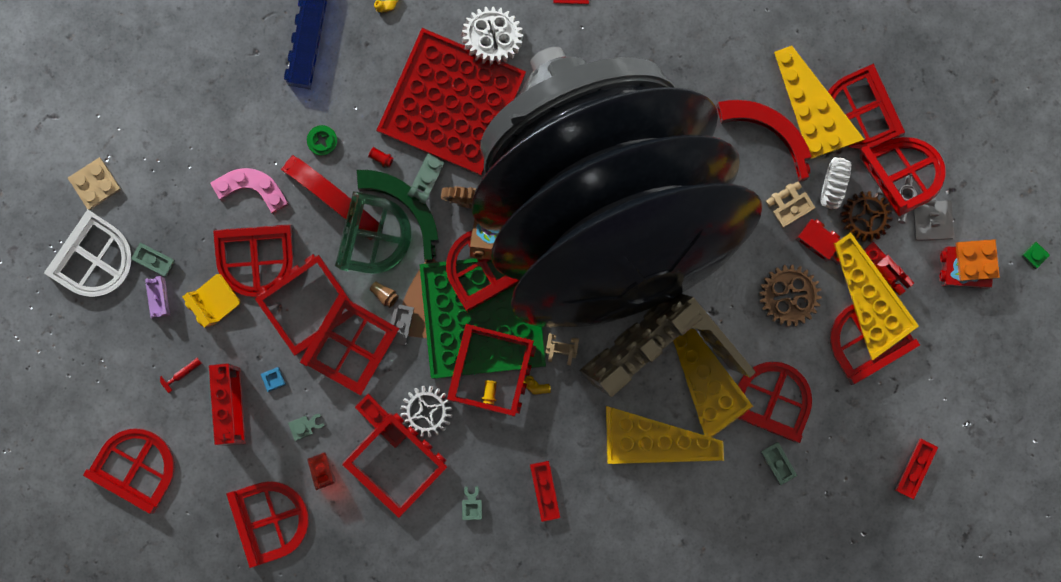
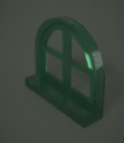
M353 191L335 266L344 271L353 270L374 274L385 272L397 265L407 253L411 241V225L403 209L386 198ZM364 204L383 208L377 232L359 229ZM387 210L396 217L399 223L400 237L382 233ZM357 235L375 239L369 263L351 260ZM380 240L398 244L395 251L388 258L375 263Z

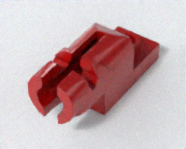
M874 241L864 249L892 290L899 296L906 290L901 284H896L897 281H900L906 288L914 284L901 267L889 255H885Z

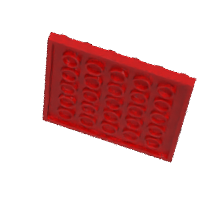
M422 28L376 131L481 176L484 171V159L480 149L482 136L494 117L516 98L526 71L502 61L498 64L496 60H493L492 65H490L489 60L482 63L483 58L480 57L478 60H475L476 54L470 56V49L465 50V45Z

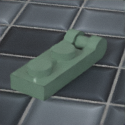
M428 153L407 196L419 199V202L425 204L445 161Z

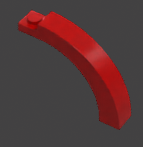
M727 100L717 103L716 107L721 124L741 121L754 123L768 129L789 150L798 181H805L809 178V174H811L808 163L805 164V161L811 158L809 148L799 130L784 115L766 105L747 100Z
M292 155L281 168L285 174L314 194L369 240H372L383 227L350 197L301 159Z

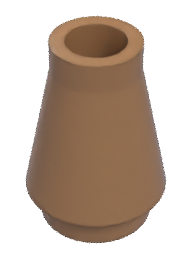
M377 281L370 287V291L373 292L379 301L389 308L399 298L395 290Z

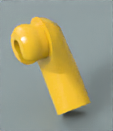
M377 0L374 3V8L380 13L389 12L395 8L399 0Z
M533 376L525 377L526 389L533 395L551 393L550 384L540 385Z

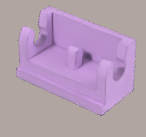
M158 276L155 279H145L151 319L170 316L165 278Z

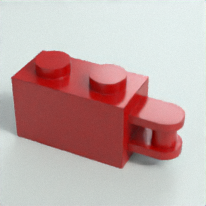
M811 219L796 240L825 262L832 259L840 265L839 258L834 255L836 252L834 244L840 240V236L834 231L829 232L825 229V225L821 221Z

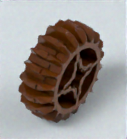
M863 191L859 193V196L853 194V200L850 198L846 200L849 205L844 204L842 206L846 211L840 213L841 216L846 217L841 220V223H847L843 230L849 228L851 230L849 233L856 234V240L861 236V242L863 243L866 242L867 238L869 242H873L874 237L876 240H879L881 238L880 234L886 235L885 229H890L891 227L886 222L893 221V218L887 217V215L892 214V210H886L890 204L884 205L882 203L885 201L884 197L878 200V193L872 197L871 191H868L866 196ZM861 203L860 214L852 216L854 206ZM867 203L873 204L879 211L871 210ZM865 213H867V215L869 214L870 216H872L867 221L866 219L864 220L863 217L860 218ZM881 217L879 227L872 231L873 220ZM854 223H861L866 231L860 230Z

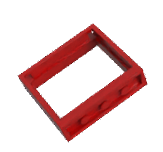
M312 254L304 260L306 264L302 267L296 265L288 271L290 275L286 278L280 276L272 282L274 286L269 289L264 287L256 293L258 295L255 298L256 302L294 356L310 345L317 331L297 345H294L264 302V299L318 263L336 291L350 300L320 255L315 256ZM348 310L343 312L333 329L355 314Z
M466 324L447 400L515 417L516 413L520 414L522 402H519L520 395H525L527 384L524 383L525 375H530L532 365L528 364L529 359L534 357L536 346L533 345L534 340ZM472 333L526 346L511 410L457 396Z
M229 363L209 365L214 445L232 446L246 444L240 367ZM236 371L237 377L231 378L230 372ZM235 435H241V440L235 439Z
M390 412L342 462V465L399 518L447 468L445 463L447 460L439 452L436 455L431 450L433 446L425 439L421 441L417 437L419 433L413 427L407 428L403 424L405 420L400 415ZM391 422L438 466L401 506L353 462Z

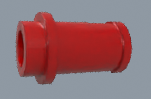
M375 147L371 149L368 158L382 164L383 168H389L394 160L391 154L387 155Z

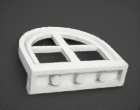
M87 209L44 274L79 295L89 297L102 296L117 289L128 276L132 262L131 249L125 236L117 228ZM92 225L97 226L111 236L98 257L79 246ZM113 240L117 242L122 256L119 271L100 260ZM75 251L93 263L79 284L61 273ZM96 265L114 276L111 281L102 286H83Z

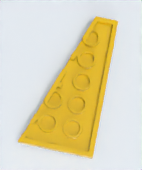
M792 45L774 52L801 134L809 148L810 159L865 140Z
M849 233L836 242L834 246L870 359L874 360L919 327V325L852 233Z
M690 329L683 336L679 335L673 340L704 435L714 437L754 406L695 329Z
M606 406L608 464L724 461V441Z

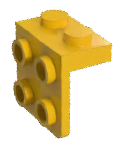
M221 274L214 275L196 291L187 292L182 296L186 307L193 311L197 322L204 328L214 326L240 305L239 298Z

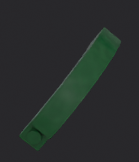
M357 170L359 192L371 191L389 195L399 200L412 212L422 232L424 261L433 262V257H436V248L432 243H438L439 238L434 218L426 203L423 204L419 202V199L407 196L411 187L392 175L373 170Z

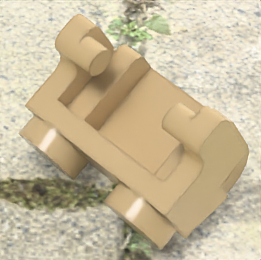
M549 333L546 353L549 354L548 362H552L553 353L567 355V365L571 366L572 358H576L579 338H571V342L574 343L572 345L552 341V339L556 340V335Z

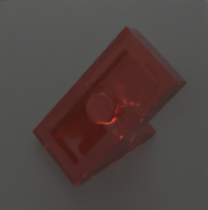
M326 452L307 459L316 490L336 482Z

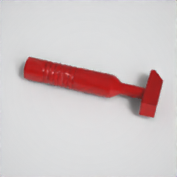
M197 357L174 374L173 378L168 382L160 376V383L169 393L172 391V388L169 386L170 384L182 379L201 365L202 362Z

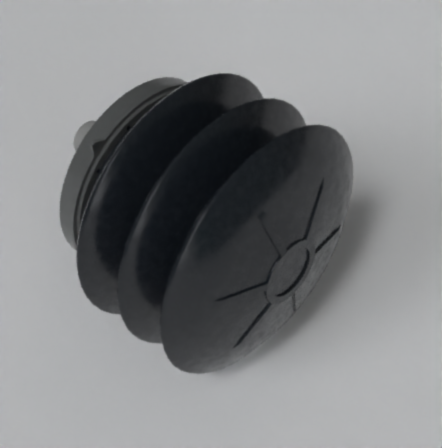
M560 47L544 49L531 59L530 64L533 72L529 75L519 96L494 117L482 136L480 149L484 159V171L486 174L476 188L472 200V214L481 227L497 234L492 247V263L502 274L520 280L513 292L511 306L514 314L520 320L531 325L541 327L592 326L619 320L648 310L661 303L669 302L719 269L748 239L761 217L762 201L759 195L744 186L733 184L740 164L736 148L720 138L713 137L718 119L717 108L714 103L699 92L675 88L673 83L665 77L662 69L650 60L637 57H616L587 63L586 60L579 57L565 56L563 49Z

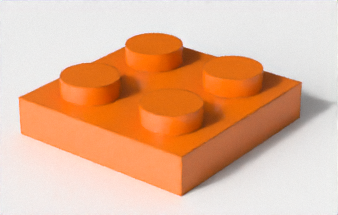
M996 239L955 243L959 281L1000 278Z

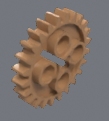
M454 186V188L445 187L442 188L441 198L450 203H457V206L472 209V200L476 189Z
M793 264L789 269H787L786 265H783L782 271L777 267L775 268L776 274L769 272L771 279L767 277L763 279L767 284L760 285L764 291L759 292V295L764 296V298L759 303H765L762 310L768 309L769 312L766 316L773 315L772 322L779 319L780 326L786 321L787 327L791 325V322L796 327L798 326V320L804 324V317L810 320L812 319L810 313H817L814 307H820L816 300L822 299L821 296L817 295L821 289L815 287L819 281H812L815 276L814 274L809 277L807 276L808 269L801 272V266L794 270ZM794 280L801 281V289H796L793 286ZM776 283L783 286L782 293L775 291L774 285ZM789 291L791 294L807 292L806 295L795 296L792 300L789 297L780 300L773 299L776 296H784ZM799 298L805 300V308H800L797 305ZM779 302L786 303V312H782L779 310Z

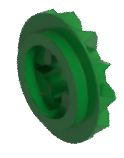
M316 126L307 135V145L314 154L324 156L330 154L336 148L337 136L334 130L328 126ZM318 134L323 138L328 137L325 140L326 147L322 144H317L319 142Z

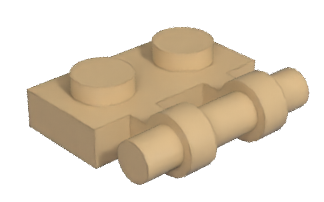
M798 181L785 186L786 189L778 194H772L771 198L765 201L768 207L774 204L777 205L778 209L772 213L782 228L816 208L806 192L798 195L797 190L802 188ZM790 195L793 200L784 204L782 199Z

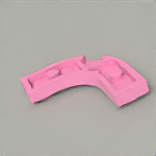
M236 169L210 183L220 200L245 188L257 191L272 214L288 205L287 200L275 181L267 174L256 169Z

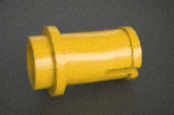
M485 381L484 396L481 398L483 403L494 405V402L497 401L495 399L497 382Z

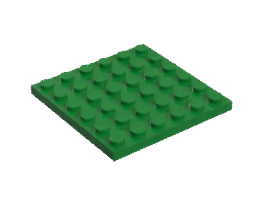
M477 259L457 260V274L477 263ZM492 260L486 262L496 280L505 276L495 268ZM446 262L419 264L431 379L453 376L466 324L534 340L533 345L536 346L534 357H530L528 364L532 365L531 368L546 367L542 327L520 320L512 310L511 302L516 285L466 312L449 282ZM481 266L458 278L468 296L490 285ZM472 333L462 376L521 370L526 346Z

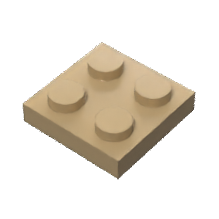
M100 157L68 177V180L88 210H91L121 190Z

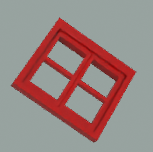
M338 294L301 358L300 363L313 368L361 396L399 328ZM344 309L364 319L352 341L332 331ZM367 321L386 332L374 354L355 344ZM328 337L348 347L335 369L316 359ZM350 350L370 360L357 382L338 372Z

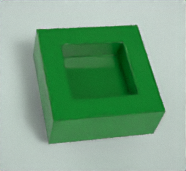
M1034 242L1022 255L1035 269L1050 256L1037 242Z

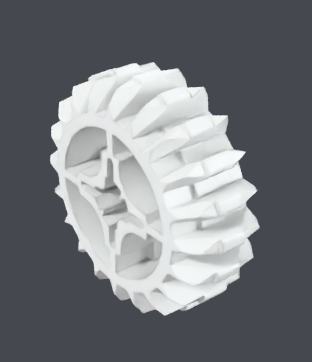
M836 157L831 160L820 197L822 206L829 209H838L841 206L851 174L850 161Z
M422 386V392L415 388L416 395L414 396L409 392L408 395L411 397V400L409 401L406 398L403 400L408 403L407 406H401V409L406 410V413H401V417L407 416L403 424L410 423L407 428L411 426L415 428L416 432L421 431L420 437L422 438L425 432H427L428 438H431L432 431L438 436V428L443 432L445 431V428L442 426L443 423L450 425V422L445 419L446 417L452 418V415L447 414V411H451L453 408L446 407L451 401H443L446 394L443 393L439 396V388H437L435 393H433V386L429 387V392H426L425 386ZM423 396H432L439 403L427 405ZM418 399L420 410L411 416L412 405ZM424 406L428 409L429 407L433 409L431 412H429L430 419L429 417H426V415H424V417L423 415H420L422 414V412H424ZM442 408V417L435 424L433 414ZM425 418L430 428L419 427L414 421Z

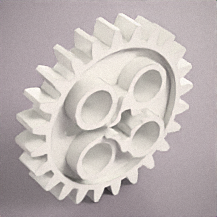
M494 6L491 11L487 7L484 8V12L477 9V15L472 12L471 17L466 18V24H463L461 36L463 37L462 43L465 44V50L470 49V56L476 54L475 60H478L480 57L483 58L482 63L489 60L490 65L493 64V60H496L498 64H500L501 59L507 62L508 56L513 59L514 53L518 54L519 47L522 45L523 34L522 28L519 27L520 22H514L515 16L508 17L509 11L503 14L502 8L498 12L495 11ZM488 22L491 23V32H492V34L490 33V26H489V23H488ZM493 38H495L494 44H495L496 49H494V46H493Z

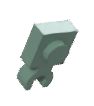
M315 414L311 420L304 416L289 422L288 425L294 440L297 441L314 434L312 428H323L325 426L324 423L317 425L315 422L317 418L321 417V414Z
M467 486L464 488V493L468 500H462V520L482 519V500H476L479 488L475 486V493L470 494Z

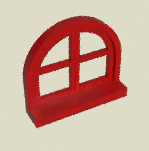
M874 63L841 78L829 89L828 92L834 100L844 90L853 110L845 115L849 120L856 117L866 138L864 141L847 147L861 149L868 145L869 148H872L905 134V130ZM866 78L876 101L856 109L847 86ZM880 107L889 130L870 138L860 115Z
M899 137L871 149L868 145L861 148L860 159L898 216L930 202L943 187L946 174L944 161L939 152L925 141L911 137ZM900 149H914L925 154L928 158L910 165ZM895 150L906 168L888 176L877 158ZM933 164L935 179L932 185L926 189L915 172ZM911 174L923 193L905 201L893 182Z
M292 224L213 231L216 266L219 274L223 276L233 291L245 296L258 297L256 294L264 287L269 289L274 286L272 282L261 286L259 265L283 264L280 273L274 280L280 276L286 278L290 275L288 271L293 267ZM282 238L283 260H258L257 240ZM250 240L251 262L227 264L225 242ZM252 266L253 287L237 281L230 273L228 267Z
M473 230L463 234L454 242L446 261V272L449 282L466 312L520 281L506 275L496 280L486 263L489 259H477V263L457 274L456 262L458 255L467 244L470 247ZM481 266L490 285L468 296L458 278Z
M853 304L839 313L830 331L832 354L851 385L858 383L920 346L918 340L913 339L909 333L902 338L901 342L887 349L874 360L870 359L853 369L843 350L864 338ZM851 317L861 336L841 347V330L845 322Z
M765 362L754 366L753 369L756 373L751 377L743 375L738 383L739 388L744 394L747 387H750L771 397L764 415L748 410L738 419L795 443H800L812 408V393L807 380L797 369L782 362ZM780 372L773 392L750 383L762 373ZM786 376H789L798 385L802 396V404L779 395ZM777 399L801 408L794 428L770 419Z
M128 429L115 434L107 440L90 469H86L83 476L147 513L154 514L173 480L175 462L170 447L160 436L144 429ZM129 439L147 440L136 459L115 448L120 443ZM152 445L156 446L162 455L164 462L163 474L143 463ZM112 451L133 462L124 481L102 470ZM140 467L161 478L152 497L130 486Z
M267 481L226 493L249 568L292 553L304 540L309 526L308 509L303 498L292 487L280 482ZM268 491L279 492L287 496L296 508L275 514ZM264 492L272 516L251 523L244 498ZM298 515L297 531L294 537L285 545L278 521ZM274 523L281 547L261 554L254 529Z

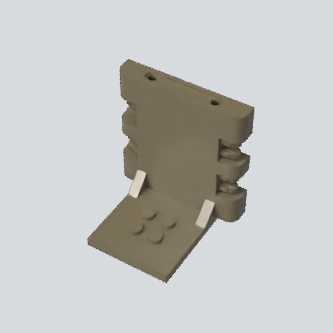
M682 293L669 302L661 303L649 309L643 316L644 320L639 324L636 322L626 329L614 341V346L610 349H604L579 370L594 387L612 397L632 380L631 377L648 362L652 363L663 353L662 350L679 335L683 336L690 329H697L703 339L710 344L713 351L731 370L747 377H751L756 373L696 299Z

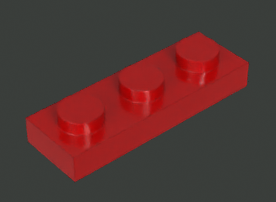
M369 393L355 406L375 428L389 414ZM392 422L380 433L394 448H397L407 438Z
M923 439L918 440L895 489L896 492L914 500L937 452V446Z
M549 461L530 464L541 522L560 518Z

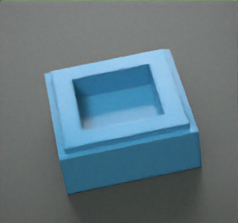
M279 367L260 374L267 392L286 385Z

